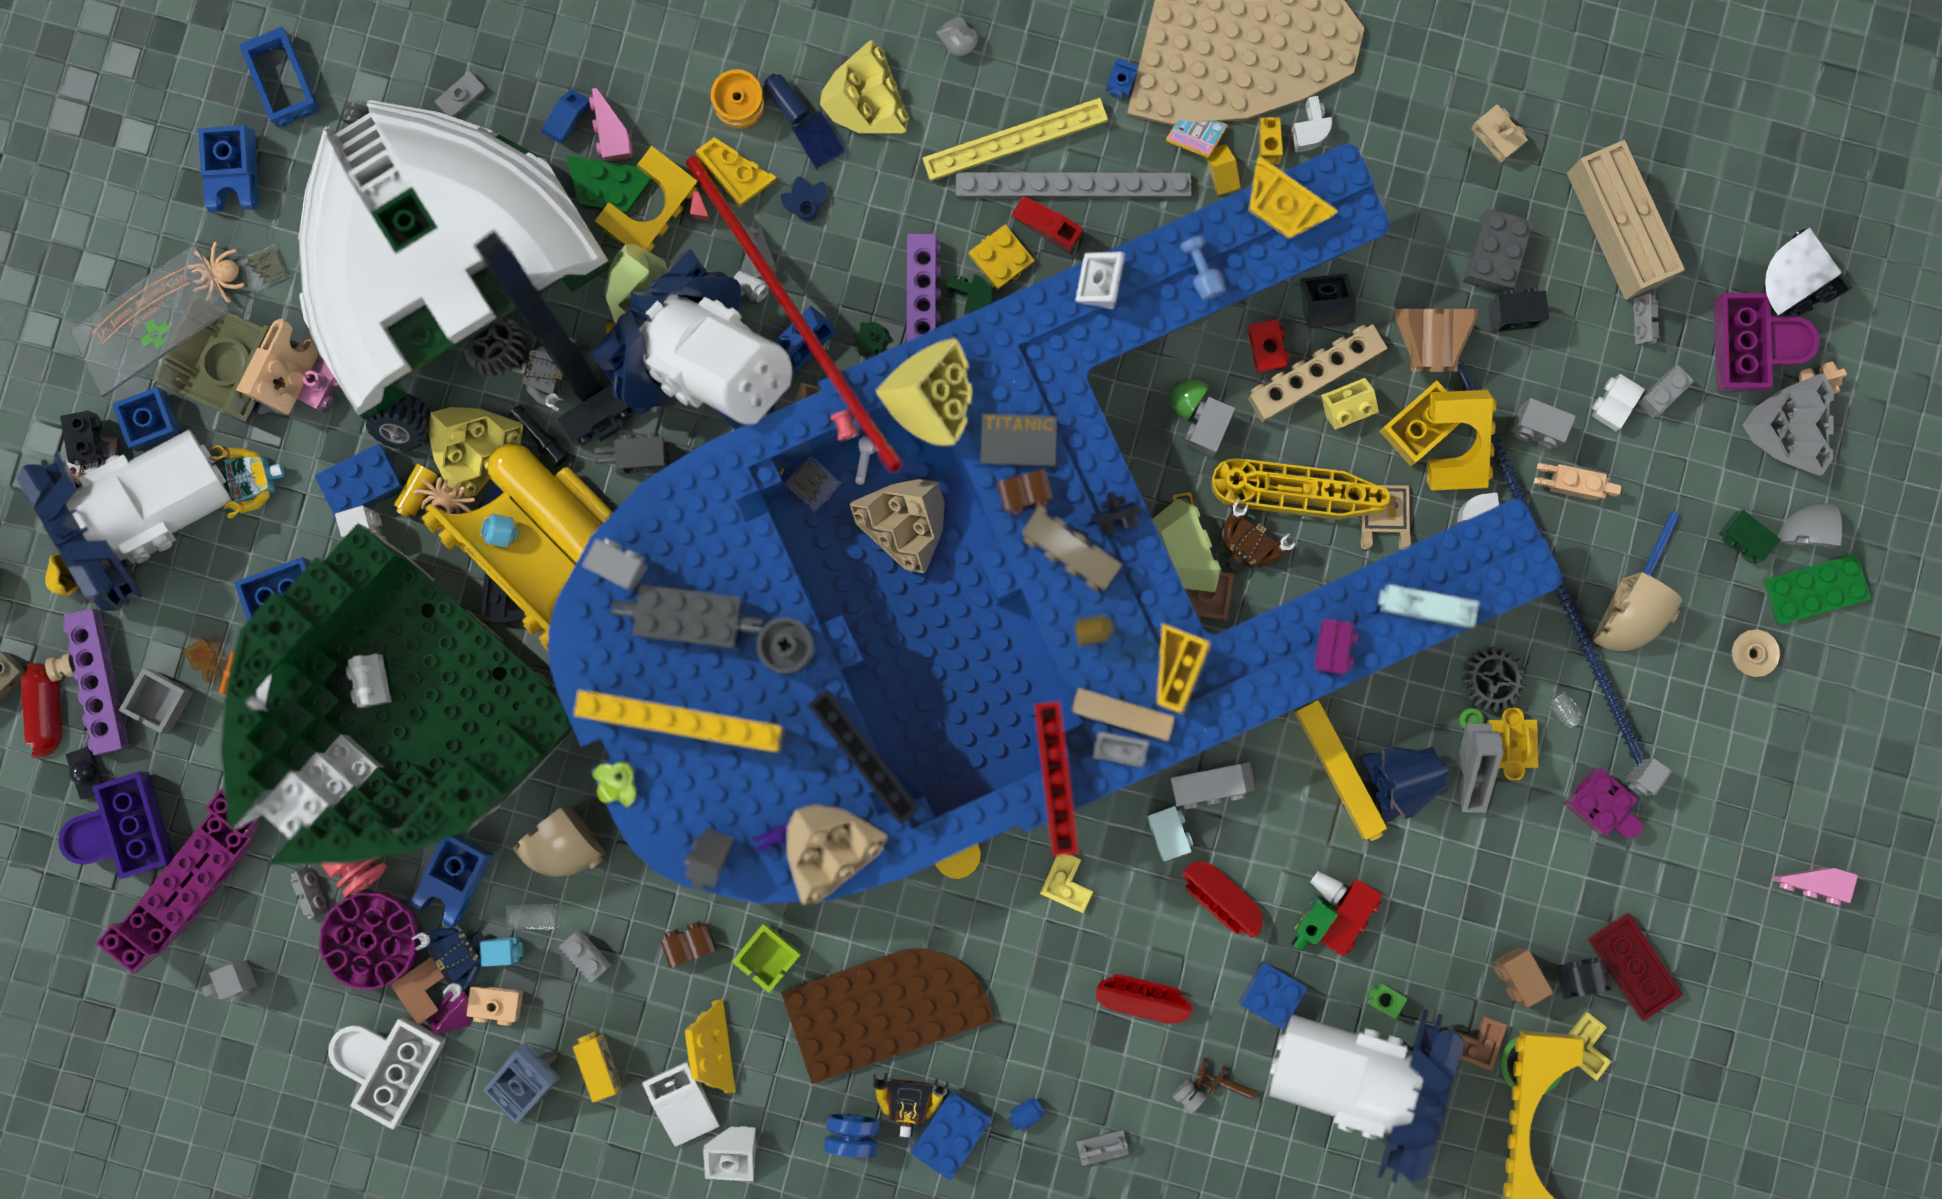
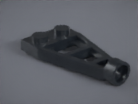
M485 573L480 621L495 623L522 621L526 617L525 612L522 609L510 611L507 608L508 595Z

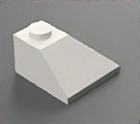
M746 1126L730 1127L704 1145L705 1179L754 1181L755 1128Z

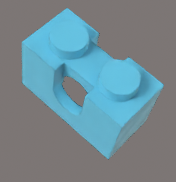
M519 937L493 938L480 942L481 966L511 965L514 962H519L520 957H523L524 948L523 943L519 942Z

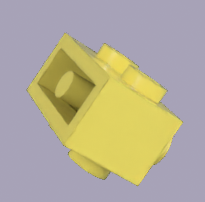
M1366 378L1321 395L1326 418L1335 430L1379 412L1375 391Z

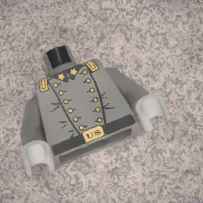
M570 338L572 343L577 342V340ZM539 346L537 350L530 351L528 361L519 359V366L513 365L512 371L524 374L522 383L527 386V392L537 403L558 411L559 408L555 404L558 400L563 401L562 396L566 379L543 346Z

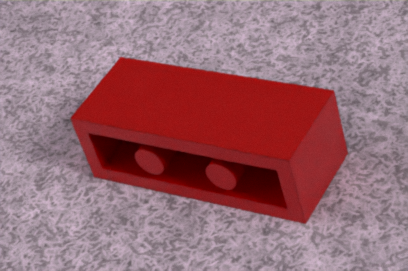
M1353 879L1336 906L1338 916L1319 942L1341 956H1344L1345 953L1349 954L1356 944L1354 939L1357 934H1362L1369 924L1367 919L1370 914H1375L1380 908L1382 895L1360 880Z

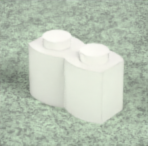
M1621 374L1608 380L1604 387L1607 390L1604 397L1599 396L1592 406V409L1595 410L1592 417L1614 431L1619 430L1623 426L1644 391V388Z

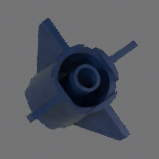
M1388 747L1383 749L1382 753H1367L1360 756V760L1371 773L1373 785H1378L1379 792H1376V796L1380 802V816L1384 823L1392 821L1400 814L1404 819L1414 817L1436 796L1448 791L1445 777L1449 774L1447 764L1444 761H1440L1433 747L1422 750Z

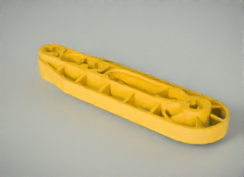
M1235 458L1221 462L1214 470L1211 480L1212 492L1225 505L1233 507L1235 501L1240 499L1239 495L1244 494L1245 499H1240L1237 504L1239 508H1245L1248 503V509L1341 520L1379 514L1388 507L1390 502V493L1385 487L1377 486L1350 473L1338 470ZM1262 468L1282 470V474L1263 472ZM1286 471L1306 473V477L1288 475ZM1310 474L1324 475L1330 477L1329 480L1310 477ZM1334 477H1341L1351 482L1336 481ZM1232 480L1238 481V485H1234ZM1255 482L1256 487L1250 485V483ZM1260 483H1263V488H1258ZM1355 494L1359 500H1352L1348 495ZM1255 499V503H1250V501ZM1259 500L1279 502V506L1259 504ZM1283 503L1303 505V509L1283 507ZM1307 506L1326 508V512L1307 510ZM1331 509H1338L1350 512L1340 514L1332 513L1330 511Z

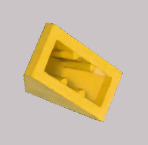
M1226 144L1215 147L1210 157H1205L1217 195L1239 190L1241 187L1235 157Z

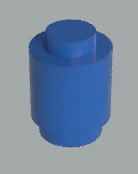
M1035 1097L1030 1100L1027 1098L1009 1111L1012 1116L1008 1119L1016 1131L1021 1128L1024 1132L1042 1119L1041 1116L1045 1114V1111Z

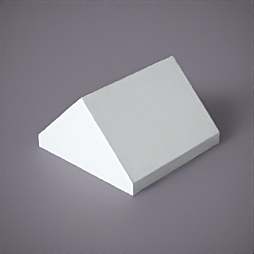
M1085 253L1076 302L1113 309L1124 253Z

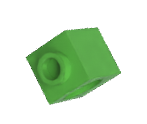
M1380 982L1376 986L1372 985L1366 996L1369 998L1367 1001L1369 1005L1395 1020L1407 1001L1406 997ZM1388 993L1390 995L1389 1004L1381 1006L1379 1002L1380 996Z

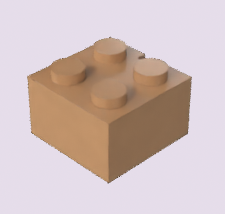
M1516 947L1493 960L1496 966L1493 970L1500 981L1504 980L1508 988L1505 991L1512 1002L1516 1001L1518 1005L1530 1007L1553 994L1528 949Z

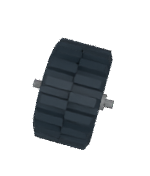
M407 393L400 400L367 419L365 426L368 429V433L385 446L400 450H414L415 447H421L425 441L429 429L431 409L421 399Z

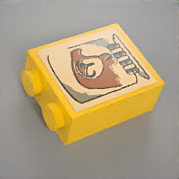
M594 1031L579 1038V1043L573 1046L592 1103L619 1092L623 1087L604 1034L596 1035Z

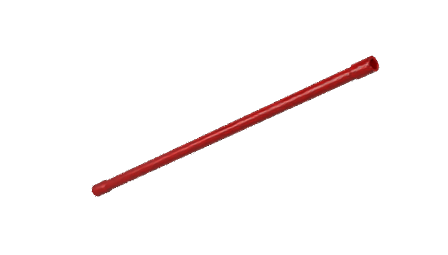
M696 155L690 156L686 160L687 167L695 179L699 181L875 446L891 473L898 471L903 465L893 448L888 445L709 177L700 159Z

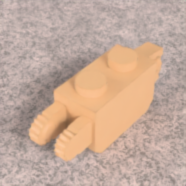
M1539 463L1537 465L1539 471L1553 473L1552 480L1540 477L1534 480V484L1550 488L1549 491L1588 500L1606 499V495L1615 497L1620 495L1621 485L1609 483V478L1606 477L1607 474L1561 464L1553 466Z

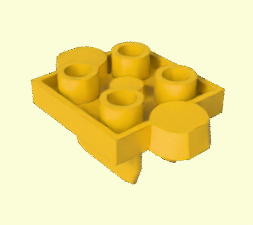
M1508 708L1502 713V720H1487V724H1492V730L1499 731L1503 755L1499 768H1503V774L1507 779L1520 780L1525 774V768H1538L1537 720H1524L1523 712L1519 708Z

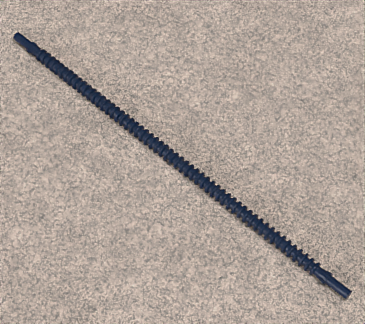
M1458 364V371L1456 372L1464 387L1462 391L1476 390L1477 386L1475 383L1472 384L1464 364ZM1499 434L1491 435V443L1494 446V461L1497 460V467H1501L1499 472L1504 474L1502 479L1507 480L1505 485L1510 487L1508 492L1513 493L1511 498L1520 500L1526 505L1543 540L1545 534H1541L1542 528H1538L1539 522L1535 521L1537 516L1532 515L1534 510L1529 508L1531 503L1526 502L1528 497H1524L1525 491H1522L1520 488L1522 484H1518L1519 478H1515L1516 472L1512 471L1514 466L1509 465L1511 460L1506 458L1508 453L1503 452L1505 447L1500 445L1502 441L1497 438ZM1563 578L1561 584L1554 592L1559 593L1557 598L1562 600L1560 605H1564L1563 611H1567L1566 617L1570 618L1569 624H1573L1572 630L1576 631L1574 636H1578L1579 640L1577 642L1582 644L1580 649L1585 650L1583 655H1587L1588 659L1586 661L1591 663L1589 668H1593L1592 674L1596 675L1595 681H1599L1598 687H1601V693L1605 694L1603 699L1607 700L1608 703L1606 705L1611 707L1609 712L1614 713L1612 718L1617 720L1615 725L1620 726L1618 731L1623 733L1621 738L1626 740L1624 744H1627L1629 747V755L1631 758H1634L1637 766H1639L1638 764L1642 763V760L1645 759L1643 756L1645 752L1636 741L1638 737H1634L1635 731L1631 730L1632 724H1628L1629 718L1625 717L1627 712L1622 711L1624 706L1619 704L1621 699L1616 698L1618 693L1613 691L1615 686L1610 685L1612 680L1607 678L1609 673H1605L1606 667L1601 665L1603 661L1599 660L1600 654H1596L1597 648H1594V642L1590 641L1592 636L1587 634L1589 630L1584 628L1586 623L1581 622L1583 617L1578 615L1580 610H1576L1577 604H1573L1574 597H1570L1571 591H1567L1568 585L1564 584L1565 578Z

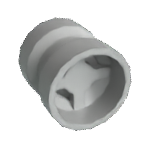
M1189 1079L1183 1082L1172 1095L1177 1102H1181L1184 1105V1109L1189 1114L1193 1113L1206 1099V1096L1201 1091H1197L1194 1088V1084Z

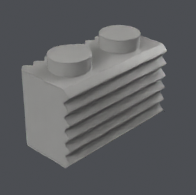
M1675 366L1661 377L1645 395L1641 396L1638 404L1654 418L1671 405L1694 380L1680 366Z
M1643 759L1642 763L1638 764L1639 766L1636 764V767H1633V771H1630L1631 775H1627L1628 779H1625V783L1629 785L1627 787L1628 790L1637 796L1641 794L1644 796L1656 795L1672 771L1656 759Z
M581 930L574 932L559 946V949L566 953V957L572 960V964H576L575 968H579V971H582V975H585V979H588V982L597 980L612 966Z

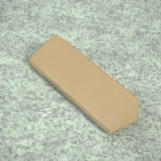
M1080 688L1077 690L1071 710L1075 714L1165 741L1169 740L1174 721L1173 716Z

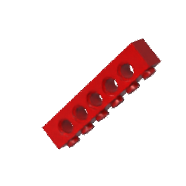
M1060 701L1035 704V718L1052 856L1078 854Z

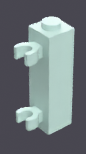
M1388 585L1385 587V590H1381L1378 604L1382 605V612L1466 628L1475 626L1479 603L1477 601Z

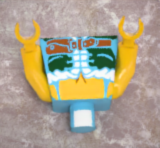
M220 445L210 448V450H217L220 454L219 457L212 456V461H219L223 457L226 459L222 462L232 501L227 502L223 509H234V512L227 515L230 519L234 518L238 512L246 513L260 509L270 498V493L275 491L273 479L285 476L281 463L269 466L268 460L261 457L257 452L244 448H225L224 450Z

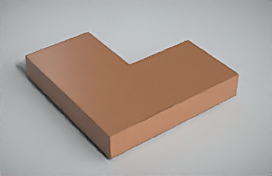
M432 957L390 985L417 1025L438 1012V1009L425 992L444 978Z
M1483 1016L1475 1039L1460 1034L1465 1041L1460 1060L1492 1071L1508 1025Z

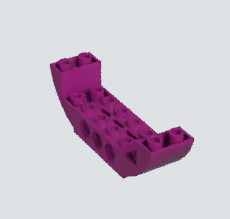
M222 789L217 792L205 807L210 814L122 923L111 924L96 942V945L132 974L137 973L151 963L188 928L245 857V853L257 834L260 824L259 818L245 823L242 827L236 829L229 828L225 791Z

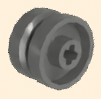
M778 618L770 621L762 628L757 638V651L761 661L771 670L780 674H793L803 670L810 663L814 655V641L809 630L801 622L792 618ZM788 642L791 644V649L783 651L782 644Z

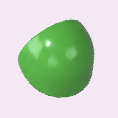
M1184 379L1176 383L1169 394V403L1172 410L1178 416L1188 421L1208 390L1209 385L1197 379Z

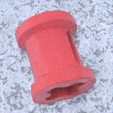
M851 410L841 411L831 416L839 433L837 436L839 441L855 437L859 434L858 429L854 427Z

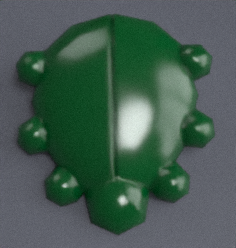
M861 322L859 325L861 329L854 334L855 338H858L854 346L859 348L858 353L861 356H866L868 353L874 356L876 354L875 350H883L882 344L889 339V336L886 335L884 328L880 324Z

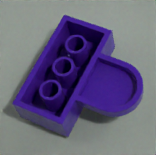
M136 772L92 786L99 810L72 818L62 827L59 834V848L67 860L75 864L84 865L113 857L119 879L132 878L166 867L174 858L149 772Z

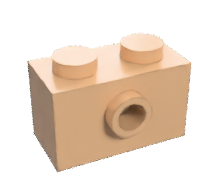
M474 985L470 987L467 1016L473 1017L475 1022L486 1023L488 1019L497 1020L499 1025L510 1026L512 1022H516L520 1018L523 991Z

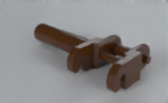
M1203 1058V1063L1197 1072L1199 1079L1194 1082L1196 1083V1088L1202 1086L1209 1089L1210 1094H1212L1213 1091L1216 1092L1217 1090L1215 1088L1216 1084H1220L1223 1088L1249 1099H1254L1256 1090L1223 1077L1226 1066H1222L1218 1076L1214 1077L1205 1073L1203 1070L1207 1058ZM1203 1077L1214 1080L1212 1085L1203 1082Z

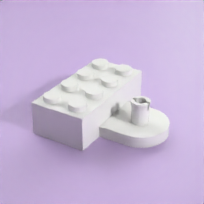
M404 1016L397 1020L387 1039L364 1026L352 1025L345 1027L333 1036L328 1052L330 1061L335 1069L362 1084L350 1106L393 1130L400 1126L447 1039L420 1024L417 1025L415 1021Z

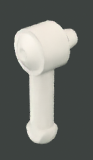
M863 435L858 443L861 454L855 482L859 485L865 482L870 454L877 451L866 435Z

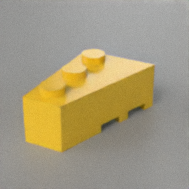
M1162 624L1157 703L1163 708L1183 715L1211 645L1208 641Z

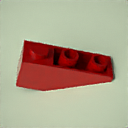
M1025 196L1022 197L1011 214V217L1068 254L1071 253L1083 235L1084 228L1064 215Z

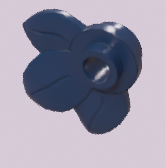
M798 176L792 185V193L781 194V202L786 210L796 213L800 220L810 222L816 219L819 214V207L825 203L827 188L824 182H819L812 187L805 179ZM810 207L812 211L809 214H805L803 209Z

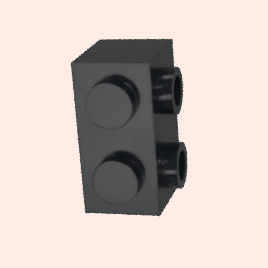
M89 410L60 416L68 463L78 466L104 461L106 445L104 440L101 439L100 430H102V422L100 417Z

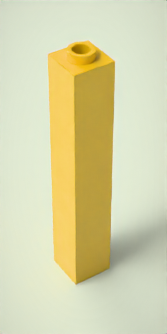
M1319 700L1295 711L1294 713L1361 838L1365 840L1369 838L1370 841H1373L1383 836L1382 831L1387 829Z

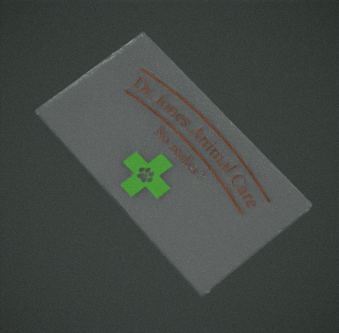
M193 244L69 331L99 394L102 397H106L229 312L230 309L198 246Z

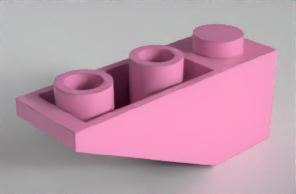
M593 88V97H589L591 110L596 113L593 127L595 134H599L600 142L596 143L598 156H602L606 162L633 159L631 139L628 131L598 89Z
M1825 867L1773 876L1772 881L1780 883L1779 888L1793 892L1795 888L1803 890L1802 895L1816 899L1818 895L1827 897L1826 902L1841 906V902L1851 903L1858 875L1836 868Z

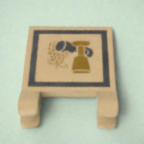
M1377 485L1385 487L1389 491L1390 502L1388 507L1379 514L1361 516V548L1370 549L1372 547V532L1399 533V549H1405L1411 546L1409 486Z

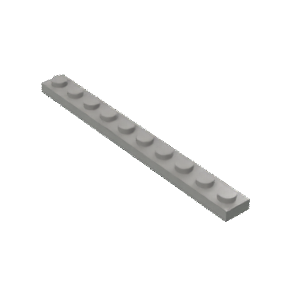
M956 172V198H1022L1023 196L1027 198H1190L1191 173Z

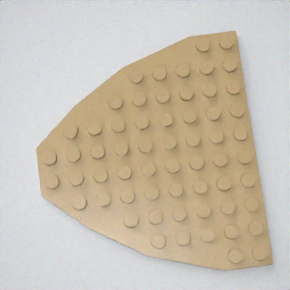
M1155 0L1127 116L1168 126H1174L1179 120L1193 122L1245 121L1305 101L1309 97L1328 89L1354 74L1364 27L1345 0Z

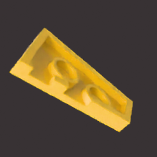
M715 137L696 150V155L739 207L777 180L776 176L771 173L768 174L759 168V165L743 158L737 151Z

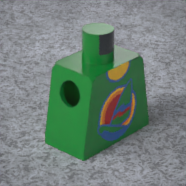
M1315 893L1295 923L1294 927L1297 935L1291 944L1302 952L1309 942L1317 945L1338 916L1336 906ZM1309 925H1314V926H1315V927L1312 928V929H1308V928H1307V926H1309Z

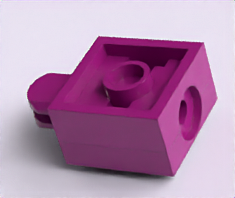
M1593 768L1563 803L1599 836H1608L1615 829L1623 837L1633 838L1642 831L1643 824L1641 820L1629 811L1638 799L1602 768Z

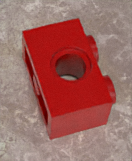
M1278 319L1249 325L1247 332L1256 375L1284 370L1287 363L1290 362L1288 349L1283 348L1282 340L1285 339L1283 326L1278 324ZM1265 342L1273 343L1275 351L1267 352L1263 344Z

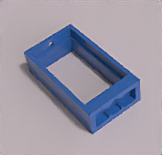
M283 27L239 44L268 117L276 127L289 126L293 123V120L300 117H310L314 115L315 111L320 110L291 37ZM284 46L306 100L275 112L253 58Z

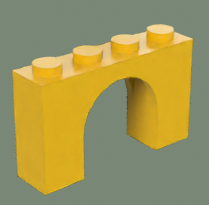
M653 146L649 148L636 167L661 187L665 198L662 213L651 221L639 222L629 218L611 203H608L594 222V224L623 246L635 244L648 252H651L655 246L652 243L657 235L662 237L669 228V225L666 224L671 216L676 218L684 208L680 205L686 197L690 200L693 192L697 190L694 186L697 180Z
M1488 390L1430 393L1429 415L1434 424L1466 423L1476 429V438L1473 446L1462 456L1446 459H1427L1426 481L1431 491L1488 488L1489 479H1492L1493 476L1490 457L1494 455L1491 435L1495 434V422L1492 420V412H1496V399L1492 397Z

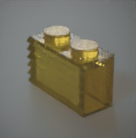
M1104 614L1101 616L1097 615L1096 617L1092 616L1091 618L1087 616L1086 619L1082 617L1081 620L1077 618L1073 624L1077 646L1108 641L1109 635L1113 633L1111 618L1106 619Z

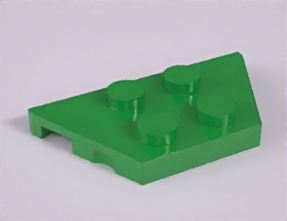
M570 155L566 156L577 197L582 207L603 210L608 203H611L624 214H628L634 206L636 199L640 198L645 191V187L651 181V178L636 166Z

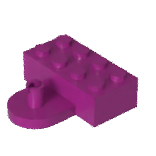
M1722 293L1714 299L1716 392H1765L1773 388L1772 365H1799L1810 360L1816 354L1819 347V334L1815 326L1802 317H1771V304L1767 293Z

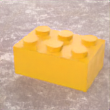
M1437 380L1379 431L1410 466L1421 459L1460 424L1433 423L1429 415L1430 393L1447 392Z

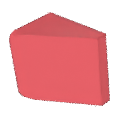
M693 192L690 211L694 220L710 222L699 192Z

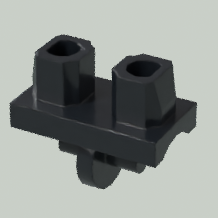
M1114 492L1107 493V501L1100 503L1103 511L1090 514L1091 520L1097 523L1100 533L1104 536L1116 532L1114 520L1121 519L1122 527L1124 529H1131L1138 526L1137 514L1141 513L1140 505H1134L1132 502L1120 505L1126 503L1125 496L1117 498Z

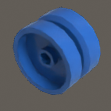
M858 1114L827 1115L826 1129L835 1134L825 1137L824 1151L847 1157L865 1158L876 1156L878 1142L870 1137L879 1133L880 1120Z

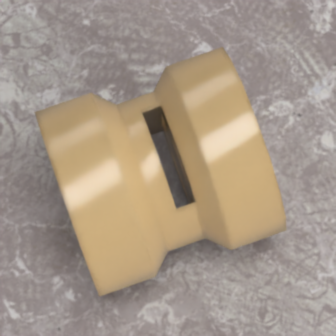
M69 653L63 654L61 658L51 657L46 659L45 669L51 681L61 680L64 676L74 677V661Z

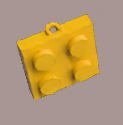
M1003 225L992 235H987L985 239L981 240L980 244L968 252L969 257L997 291L1009 281L1017 280L1021 276L1020 273L1035 261L1006 225Z

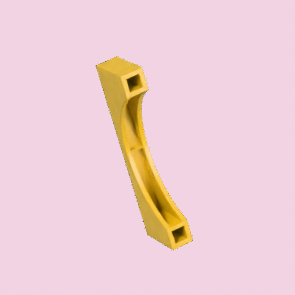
M580 690L574 716L781 752L785 728L781 726Z
M1520 1030V1037L1516 1038L1515 1050L1518 1052V1061H1515L1513 1065L1516 1086H1512L1511 1090L1514 1110H1510L1509 1114L1512 1134H1509L1507 1139L1510 1158H1507L1505 1163L1508 1183L1505 1182L1503 1187V1194L1506 1199H1556L1542 1185L1533 1166L1529 1144L1530 1127L1537 1104L1548 1087L1562 1074L1582 1064L1584 1039L1579 1035Z

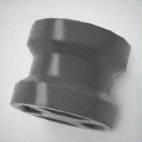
M347 102V113L343 115L342 121L350 125L370 113L369 108L358 103Z

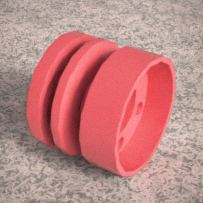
M381 857L349 864H321L330 878L342 874L343 877L336 886L339 889L349 884L342 891V895L345 898L361 893L372 886L388 869L385 863L373 867L380 861Z

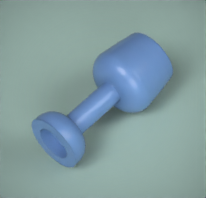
M1197 236L1185 241L1180 247L1183 252L1191 253L1200 274L1194 278L1193 284L1203 301L1221 295L1226 291L1222 273L1218 269L1208 268L1201 252V248L1205 243L1204 237Z

